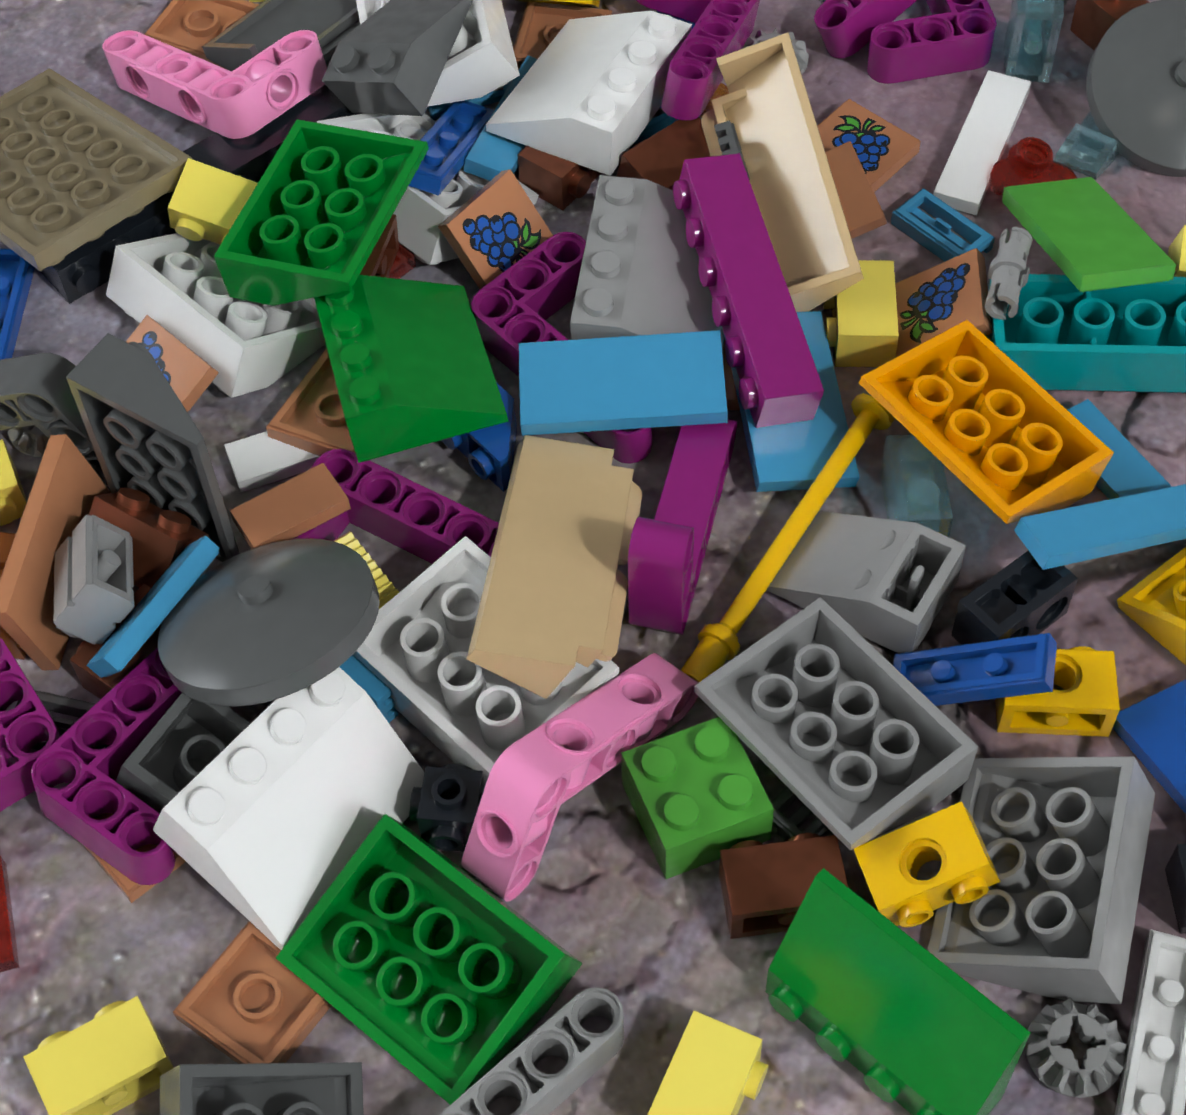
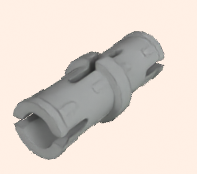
M1012 227L1009 242V230L1005 229L1001 233L998 255L990 263L988 278L991 279V286L985 302V310L995 319H1006L1008 304H1010L1008 310L1009 317L1012 318L1017 314L1020 291L1028 281L1030 269L1029 266L1026 267V262L1032 244V236L1027 230L1020 227Z

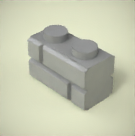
M85 515L72 531V537H67L56 550L53 623L56 625V628L68 636L81 638L94 645L103 644L116 629V623H121L134 608V591L132 590L134 587L133 542L129 532L95 515Z

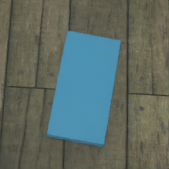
M821 311L796 312L824 389L813 420L756 428L750 409H744L740 401V379L736 367L731 368L756 492L809 489L848 431ZM855 457L834 488L856 487L860 477Z
M720 330L519 343L520 427L522 436L728 423Z

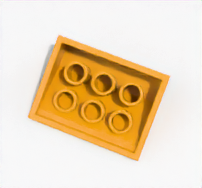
M968 320L861 376L859 384L1006 524L1019 522L1021 517L1065 509L1090 494L1114 454L1108 446Z

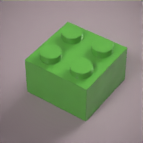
M720 717L621 753L622 785L665 880L719 860L720 850L730 849L737 843L750 840L763 843L771 840L774 808L738 736Z

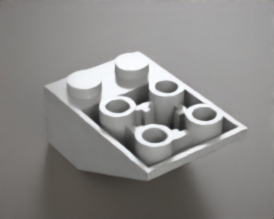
M819 511L767 588V591L802 608L807 607L821 597L861 636L898 654L914 652L918 649L959 579L966 545L915 522Z

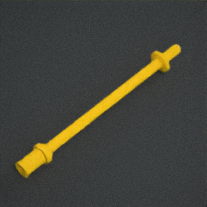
M862 393L853 399L851 407L857 418L720 622L705 624L699 632L698 640L700 642L681 669L682 672L698 683L722 667L726 660H732L740 650L737 633L872 430H885L892 425L894 417L872 396Z

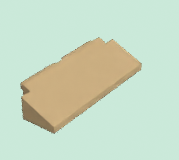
M787 32L716 58L729 94L711 100L713 109L707 111L702 116L701 124L710 156L722 155L714 125L729 120L734 124L749 173V181L796 312H809L861 281L864 277L792 41Z
M525 435L517 446L466 660L547 699L575 667L576 662L588 668L595 659L607 662L617 653L628 588L626 576L617 568L618 565H626L628 563L629 544L635 521L640 513L642 491L632 481L634 469L612 466L614 449Z

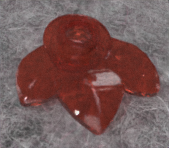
M1027 137L1011 147L1006 159L994 164L990 173L989 183L996 195H1003L1004 187L1077 179V176L1068 166L1053 160L1052 149L1046 142L1038 138Z

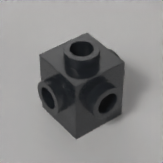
M462 764L425 767L422 787H413L409 816L410 821L418 822L421 838L435 849L464 852L485 789L483 771L473 770Z

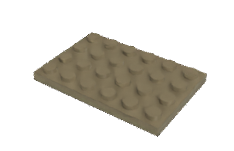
M49 68L0 97V241L39 271L56 265L67 254L87 242L100 238L106 230L127 217L137 215L146 205L162 195L175 191L187 159L193 160V158Z

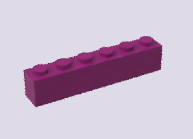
M740 153L685 159L680 180L675 181L673 185L674 202L676 208L684 212L687 242L690 248H696L699 257L698 269L701 284L703 287H709L712 296L714 323L717 327L722 326L726 337L725 354L728 365L731 368L736 367L740 379L739 397L744 409H750L756 428L813 420L824 389Z

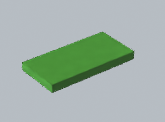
M1092 177L1004 187L1003 204L1080 292L1173 280L1176 263Z

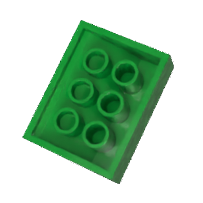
M297 119L214 255L229 297L275 306L351 290L429 150L428 143L426 141Z
M359 275L349 291L314 297L345 421L359 463L508 422V416L464 286Z
M384 814L276 957L285 967L450 1105L496 1066L537 1024L583 964L414 831L387 814Z
M824 868L815 876L768 968L765 992L769 995L768 1000L773 1008L791 1022L801 1021L816 1034L815 1039L818 1045L830 1057L839 1062H843L846 1059L864 1074V1082L875 1095L888 1103H892L895 1100L912 1115H988L1003 1097L1031 1033Z

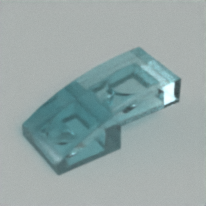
M1089 111L1081 125L1075 124L1056 153L1054 162L1096 180L1118 156L1119 153L1116 151L1118 141L1100 132Z

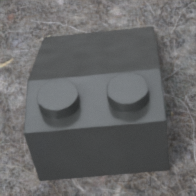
M390 0L338 43L322 79L323 83L352 113L423 116L473 0Z
M181 693L123 763L116 782L160 814L161 810L251 723L228 706L202 703Z
M362 1062L179 1064L160 1076V1115H364Z

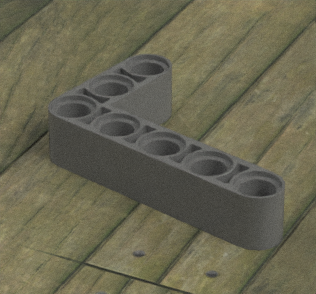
M37 353L0 360V430L36 425L48 438H50V435L67 434L105 485H108L66 379V376L76 366L68 359L53 353Z

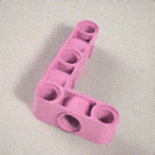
M133 30L115 33L109 36L102 44L117 85L122 90L231 139H241L254 134L325 85L322 79L327 70V65L317 34L310 30H299L284 36L232 72Z
M650 654L510 745L499 756L490 771L462 856V867L504 901L509 902L515 899L529 885L539 867L560 805L620 764L622 752L651 742L684 718L698 698V695L694 692V687L698 682L659 654Z

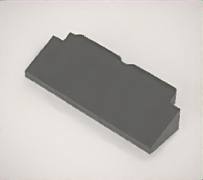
M265 0L202 46L207 59L233 71L284 36L299 30H310L317 34L325 62L327 63L331 60L338 43L360 25L356 0Z

